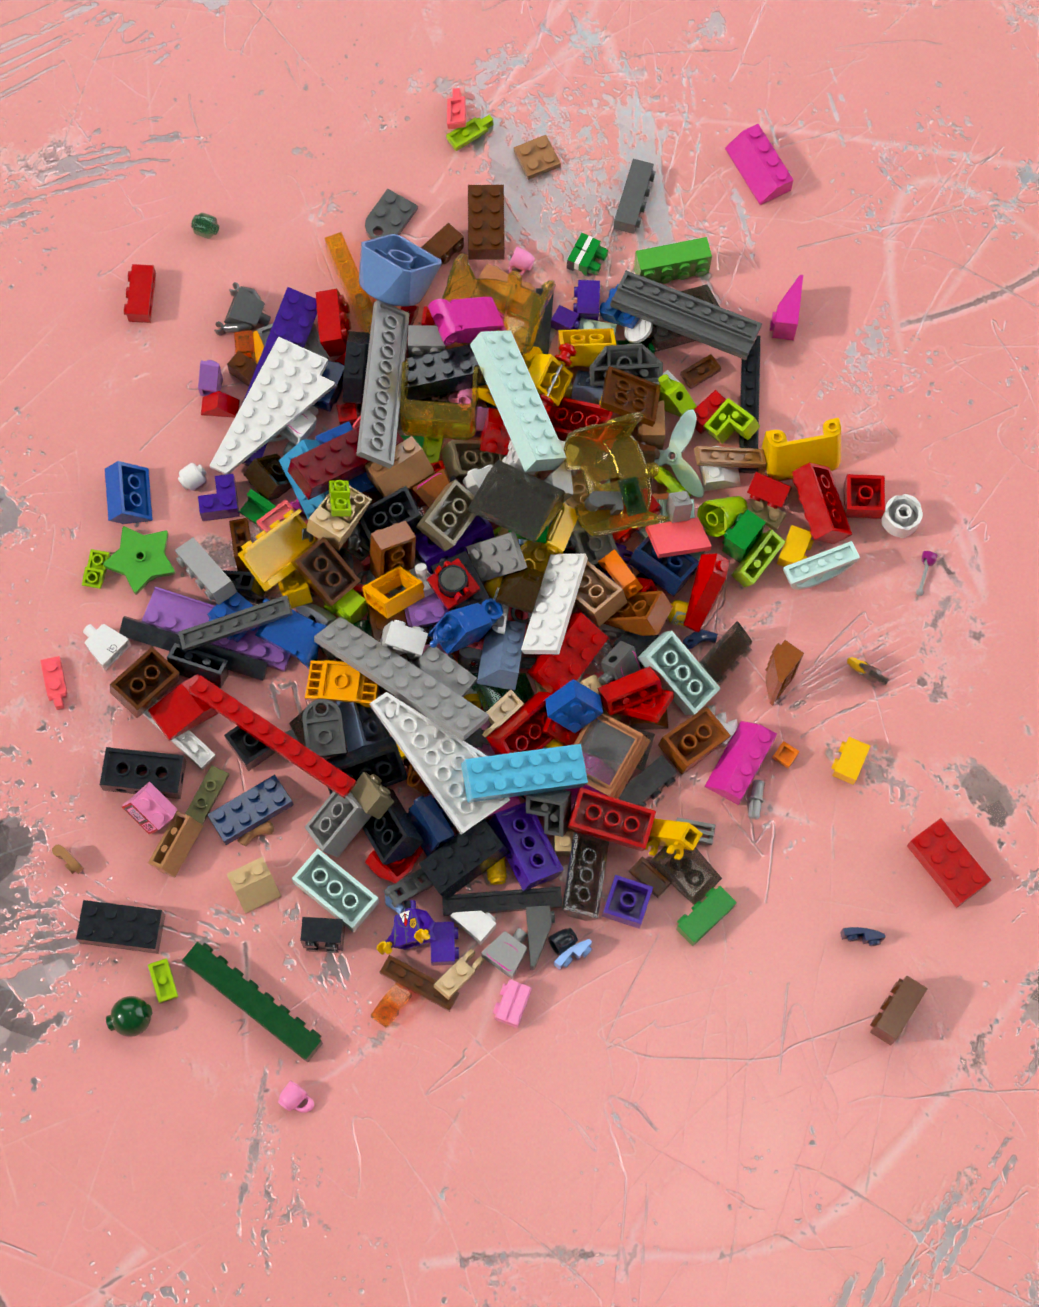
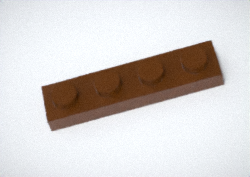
M391 955L388 956L380 970V974L449 1012L459 996V992H456L448 1000L434 988L437 980Z

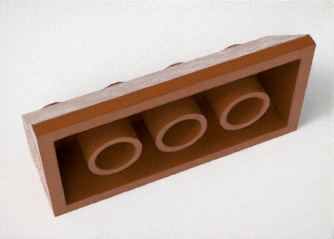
M786 640L774 647L767 664L768 666L765 669L767 671L765 681L769 703L772 706L795 677L804 652Z

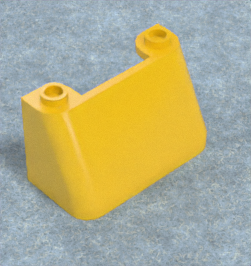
M839 418L829 419L824 422L822 427L823 435L787 441L785 433L781 430L766 431L761 449L764 450L768 477L778 481L792 479V472L809 462L827 466L830 468V471L836 470L841 462V423Z

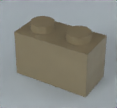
M363 772L356 781L357 784L353 787L351 793L366 814L380 819L394 801L389 795L390 791L382 786V780L378 776Z

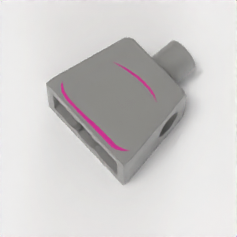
M520 928L516 930L513 936L504 931L481 953L482 957L512 979L527 952V947L522 942L528 934Z

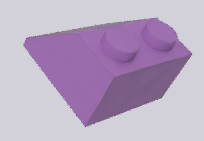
M436 593L424 597L404 609L408 627L411 628L413 626L423 628L436 625L445 613L448 612Z

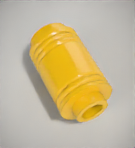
M505 857L486 870L490 885L506 883Z

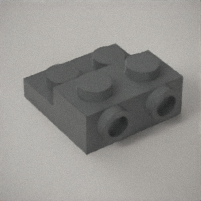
M608 520L572 531L568 541L569 546L574 548L575 554H586L588 561L592 565L597 564L599 560L614 549L618 553Z

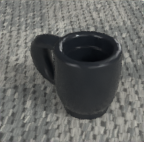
M565 928L551 935L548 941L554 952L560 956L567 949L575 945L578 938L571 928Z

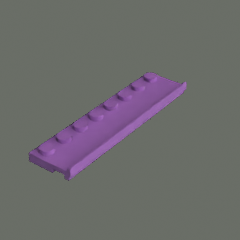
M155 587L142 621L178 633L179 631L208 622L207 614L215 605ZM256 627L254 631L249 630L238 642L233 639L230 641L227 638L211 642L215 645L269 661L268 667L283 672L286 671L291 658L290 654L257 637L255 634L259 627Z

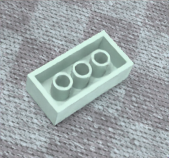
M673 631L663 632L638 656V660L645 668L650 666L660 678L661 687L674 693L673 701L685 715H695L721 689Z
M318 848L292 877V881L297 887L336 919H343L344 925L353 933L379 904V898Z

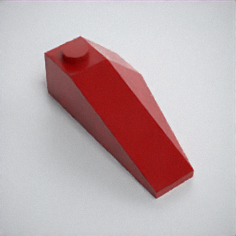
M718 553L701 555L683 626L694 632L700 631L725 586L730 560Z
M420 845L412 856L388 865H383L376 851L373 850L365 860V863L378 877L398 883L410 873L423 849Z

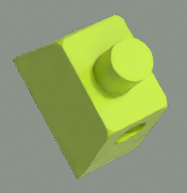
M667 374L659 377L658 381L659 385H661L659 401H664V410L666 412L681 417L688 410H694L697 407L682 383L670 379Z

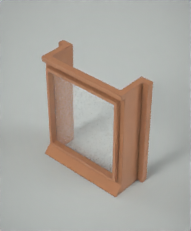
M604 713L583 727L574 745L581 744L588 780L586 785L607 796L619 799L651 740L644 734Z

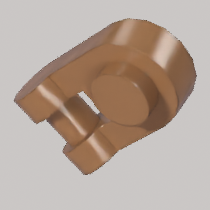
M58 844L52 848L53 855L59 859H64L67 862L65 867L72 874L75 872L79 874L84 869L63 846Z

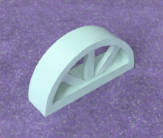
M850 541L785 566L783 571L792 589H805L836 577L854 565L860 556L853 542Z

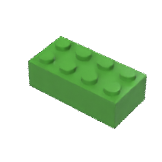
M703 237L637 250L634 260L635 274L664 284L672 280H685L692 276H704L709 273L712 259L708 239Z

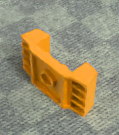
M311 660L305 699L312 702L318 699L360 703L364 707H371L369 704L378 698L380 685L345 662Z

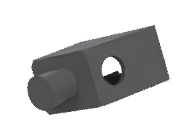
M620 641L602 660L601 665L604 674L598 680L603 686L641 670L634 646Z

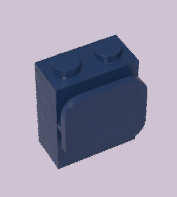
M329 361L322 377L335 382L336 386L312 406L331 412L333 405L337 403L343 390L344 365L342 363Z
M432 795L416 798L407 813L424 841L421 847L427 857L450 841L455 835L452 831L454 827L453 822Z

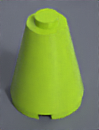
M741 496L707 500L698 508L697 517H699L708 535L719 537L724 535L735 524V520L740 513L744 514L748 505Z

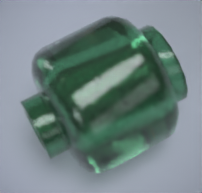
M204 212L195 215L191 223L194 234L206 239L217 235L220 226L217 224L216 217Z

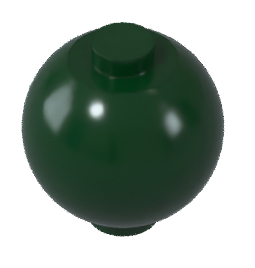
M123 997L114 1004L111 1009V1015L106 1016L107 1026L110 1031L116 1030L123 1036H137L143 1033L149 1026L153 1014L152 1008L139 997Z

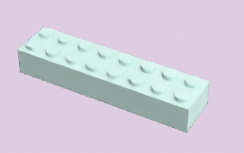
M511 330L480 332L470 346L524 471L555 470L567 457Z

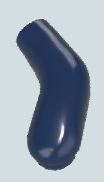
M700 629L699 632H693L684 638L683 644L687 649H692L701 642L716 643L718 634Z

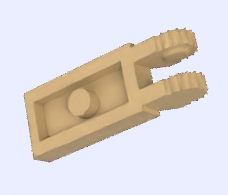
M512 690L508 691L486 712L489 714L488 721L492 726L484 731L482 734L484 737L500 727L524 704Z
M470 949L462 959L460 958L434 984V988L448 1000L475 974V971L485 960L479 957L472 966L468 965L467 962L475 954L473 949Z

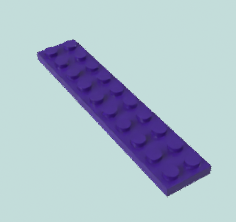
M287 287L245 398L278 337L302 348L305 347L317 315L316 298ZM268 442L242 464L249 466L255 458L263 457Z

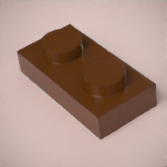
M710 354L681 371L680 375L689 388L692 389L720 372L721 366Z

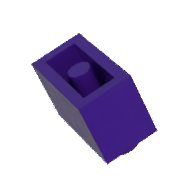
M578 280V287H574V298H577V303L573 304V311L579 314V321L581 318L598 321L600 281Z
M435 922L433 928L435 941L430 942L431 965H454L455 959H459V947H455V939H459L458 927H454V922Z

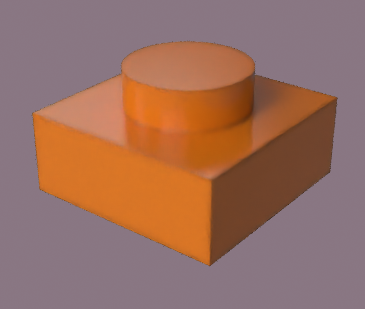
M783 741L772 758L786 768H789L800 751Z

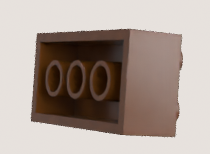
M468 185V260H504V185Z

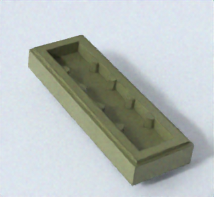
M211 765L185 814L203 825L208 816L207 814H209L228 779L229 773Z

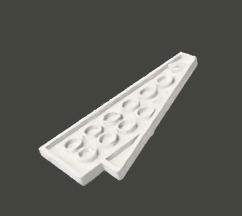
M278 337L210 463V468L225 475L230 474L336 386L335 382L322 377L329 363L328 359Z
M387 692L369 704L460 834H463L510 801L507 797L467 803L461 763L465 759L485 757L487 755L465 741H461L429 718Z

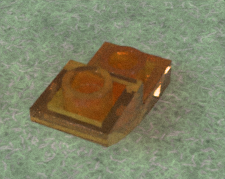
M396 982L371 1014V1018L387 1028L399 1015V1010L412 997V992Z

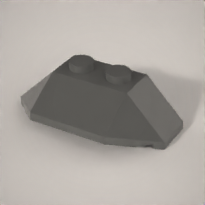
M643 344L605 346L590 365V386L604 385L606 371L609 366L650 382H659V377L663 375V363Z

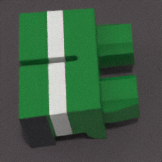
M581 232L575 247L567 259V269L572 271L576 269L585 276L588 273L598 275L601 264L595 262V259L598 258L605 261L608 256V250L601 246V241Z

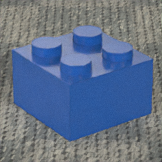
M574 679L545 699L548 718L574 733L603 714L601 696Z

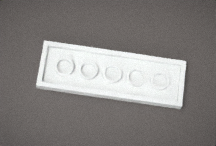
M586 554L550 555L521 648L524 654L560 653L588 560Z

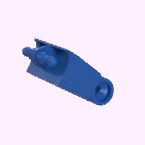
M268 598L264 599V600H263V603H264V602H267V601H270V599H268ZM292 609L293 615L259 627L255 634L257 637L296 657L310 669V661H317L318 648L320 647L319 644L314 642V636L326 628L327 625L315 623Z
M487 599L482 604L476 603L445 613L428 634V636L433 637L430 647L435 648L437 644H440L445 652L450 654L474 642H479L502 616V605L496 603L494 599Z

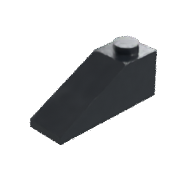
M222 570L232 581L240 595L246 598H264L266 591L263 590L251 572Z

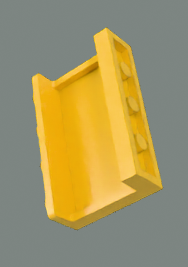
M300 508L295 512L291 509L283 515L284 520L281 522L276 520L269 526L271 529L268 532L263 530L255 536L256 541L252 543L250 540L241 546L243 550L238 553V556L264 591L272 588L293 572L296 568L292 565L291 561L317 540L313 535L312 542H309V539L302 541V529L307 528V525L299 516V513L302 512Z

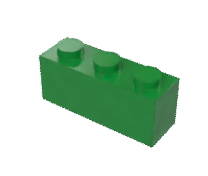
M721 886L717 889L711 888L705 896L707 898L703 902L699 900L691 908L693 911L688 916L684 914L677 921L679 925L676 930L692 946L727 915L737 903Z

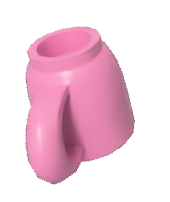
M516 247L509 262L510 266L507 274L511 273L520 278L525 271H530L535 258L528 251ZM512 267H515L522 271L519 273L513 272Z
M474 388L460 390L449 396L450 403L458 404L464 409L472 407L476 403Z
M289 1081L279 1096L278 1103L290 1112L295 1109L301 1113H307L314 1107L313 1099L307 1096V1092L293 1081ZM306 1099L307 1104L304 1107L298 1108L301 1102Z

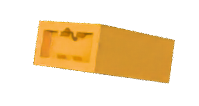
M401 566L394 568L362 587L366 599L365 602L387 619L425 597L423 582ZM400 585L407 588L390 599L385 596L386 593Z

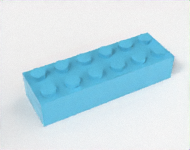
M581 744L465 759L461 763L467 803L580 788L588 783Z

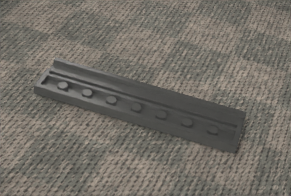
M627 270L610 303L612 308L744 360L747 359L762 326L760 322Z

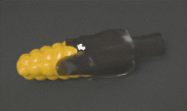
M850 657L847 659V664L873 683L879 681L885 686L888 683L889 678L882 675L881 670L877 667L871 666L866 661L857 660V658Z

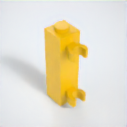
M654 818L645 850H648L650 846L649 855L655 856L658 852V846L668 847V854H673L676 850L674 859L680 860L684 854L683 849L694 850L703 833L688 822Z

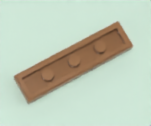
M696 446L694 448L697 466L763 469L767 466L763 449Z

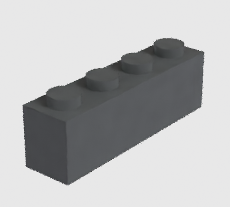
M633 158L614 219L613 229L634 234L636 228H640L642 217L639 216L641 212L644 213L647 202H644L645 197H649L651 191L649 183L654 181L656 171H653V163Z

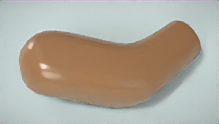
M267 821L241 836L238 842L246 847L256 836L272 834L274 826L270 821Z

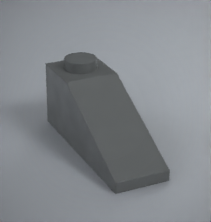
M550 905L526 907L530 970H535L550 933L551 923H555L554 911H550Z

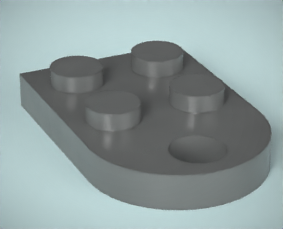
M387 189L366 218L365 229L368 237L375 239L390 234L400 235L418 210V205ZM382 230L383 234L380 236L374 235V231Z
M318 699L308 704L303 712L306 747L322 758L347 755L343 720L339 707L327 699ZM319 705H324L327 710L323 714H318L316 708Z

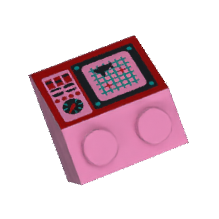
M148 782L122 805V808L148 834L160 830L174 817L177 808L151 782Z

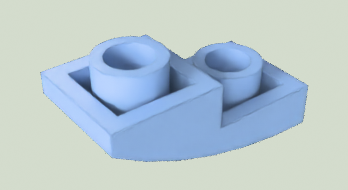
M587 939L573 945L554 961V966L559 970L563 966L567 968L573 960L572 955L578 960L582 956L586 958L592 950L590 947L592 941Z

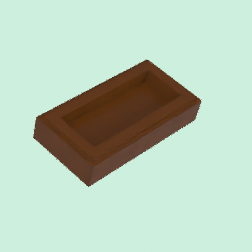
M643 856L629 870V873L640 883L652 886V894L657 898L671 885V882Z

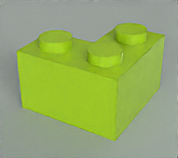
M727 398L706 422L704 427L709 435L723 444L734 431L749 440L760 428V425L755 417Z
M353 589L333 606H327L324 603L325 610L331 614H336L338 617L341 616L351 624L361 620L368 612L366 599Z

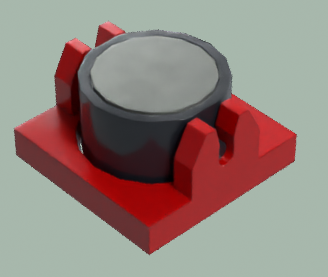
M459 558L451 563L450 561H445L443 567L439 565L435 573L426 579L448 611L480 591V587Z

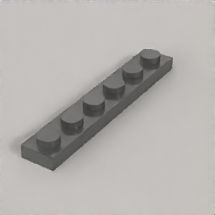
M285 595L179 631L182 650L188 651L291 616L293 613L289 597Z

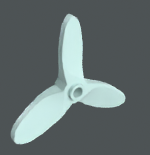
M688 410L677 422L671 435L669 447L666 450H659L660 456L659 459H655L654 468L657 465L663 466L668 464L672 467L681 485L693 496L702 498L704 495L703 485L694 469L682 458V453L693 436L697 420L695 411ZM671 454H675L674 459H670Z

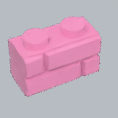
M509 980L508 984L504 983L500 995L503 996L501 1003L497 1002L493 1010V1014H496L495 1020L518 1028L532 988L513 980Z

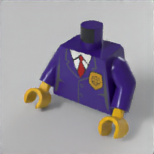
M415 900L405 901V912L395 915L391 935L386 941H382L377 945L376 949L381 955L384 953L391 954L393 947L409 950L435 941L433 932L435 922L427 911L416 908Z

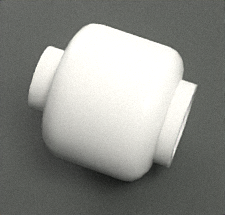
M190 463L179 471L180 477H178V480L186 490L194 491L206 482L204 475L207 472L201 464L197 466L195 463Z

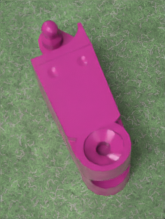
M492 297L453 299L450 302L445 299H436L430 302L428 306L433 320L438 327L441 339L446 346L455 342L472 343L480 332L496 331L498 329L499 331H506L504 326L505 318L497 310Z

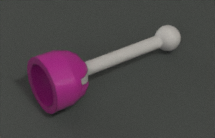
M923 551L921 561L925 568L919 589L916 590L918 596H922L924 593L923 586L929 566L934 565L938 555L931 551Z

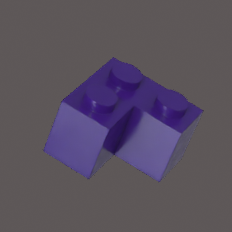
M234 474L215 476L217 493L198 496L199 512L202 521L240 517Z

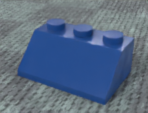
M117 461L105 468L108 521L120 524L152 521L149 469Z

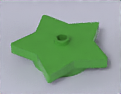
M123 526L120 548L103 563L105 568L125 575L135 595L150 581L159 577L176 574L165 555L169 536L167 530L143 535Z

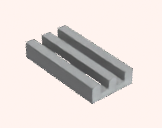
M677 817L676 821L688 822L695 827L711 829L710 831L698 829L703 835L709 836V839L701 837L699 843L713 844L715 824Z

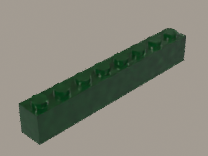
M197 942L182 959L183 963L308 1063L323 1044L320 1040L322 1036L314 1029L311 1031L304 1027L306 1023L299 1017L295 1019L289 1015L291 1011L284 1005H276L273 1002L275 999L269 993H261L258 990L259 986L251 979L246 981L243 978L244 974L236 967L231 969L227 965L229 962L221 955L216 957L209 945L206 943L201 945Z

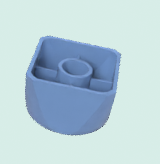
M390 234L361 242L359 284L368 295L392 306H413L418 304L424 297L442 261L400 235Z

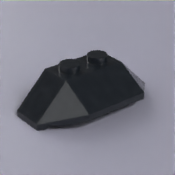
M349 331L343 375V403H363L370 334L368 332Z

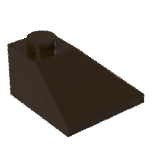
M525 568L504 575L495 602L532 614L545 573Z

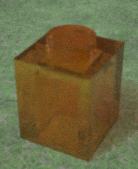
M252 330L234 332L236 353L239 350L250 359L256 358Z

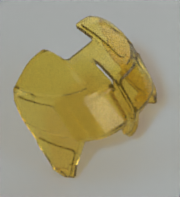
M461 253L454 260L442 299L450 302L453 299L492 297L497 310L503 316L507 310L504 326L506 331L511 330L521 355H524L532 348L545 312L544 309L548 305L556 284H554L553 280L545 282L541 286L543 293L540 296L533 290L522 286V277L517 271L510 272L507 281L489 278L476 279L469 265L467 254Z
M641 412L610 419L607 423L579 428L567 435L564 445V453L567 457L564 460L565 469L581 470L583 472L588 496L593 491L622 492L623 511L619 515H610V510L590 512L585 508L584 503L575 506V512L580 525L591 536H603L631 527L638 528L667 522L666 519H669L668 516L657 515L649 511L652 495L650 478L658 475L659 467L654 462L646 464L638 442L631 435L638 422L645 418V415L641 414ZM620 477L619 481L610 482L606 484H601L600 482L603 480Z

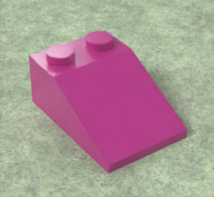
M803 275L798 276L778 304L776 312L772 313L769 331H773L772 338L794 341L799 320Z

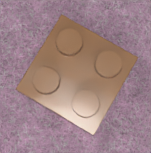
M547 135L514 147V153L528 180L561 167V162Z

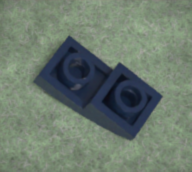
M849 927L841 930L842 940L848 939V942L857 941L860 939L859 937H862L863 944L877 946L885 939L884 933L873 929Z

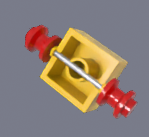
M569 343L561 344L559 346L561 353L560 355H555V357L552 354H535L528 369L547 414H549L548 406H559L573 376L566 367L571 366L570 358L576 356L577 352L575 347Z

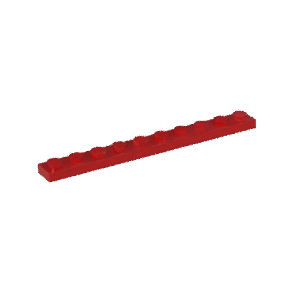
M200 676L189 689L190 694L344 799L357 784L356 780L204 677Z

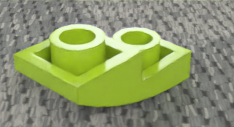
M342 480L329 481L331 516L351 517L349 482Z
M94 549L90 550L88 565L84 570L82 586L101 589L107 571L103 563L110 558L111 553Z

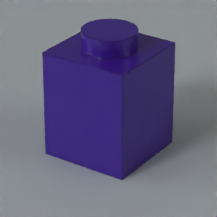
M561 305L558 306L551 319V328L557 331L578 330L580 325L579 314Z

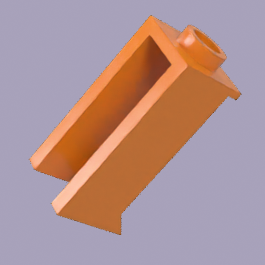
M615 549L598 561L603 570L607 571L615 583L623 589L627 599L637 594L643 588Z

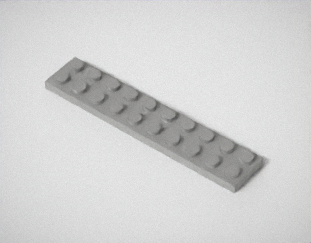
M377 299L373 306L357 456L390 469L394 465L401 399V379L403 380L409 313Z
M341 616L314 636V642L461 741L466 740L489 719V714L388 647L382 646L380 642Z

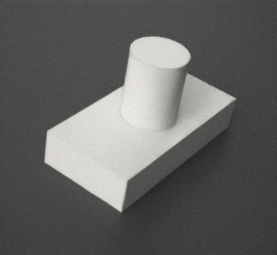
M419 563L415 568L409 570L414 577L419 578L423 582L425 597L435 593L426 581L431 576L427 571L426 564Z

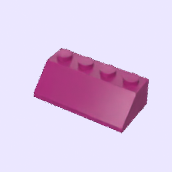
M759 124L743 130L725 147L728 155L760 205L791 191L794 180Z
M741 721L704 787L739 805L775 741L777 733L760 724Z

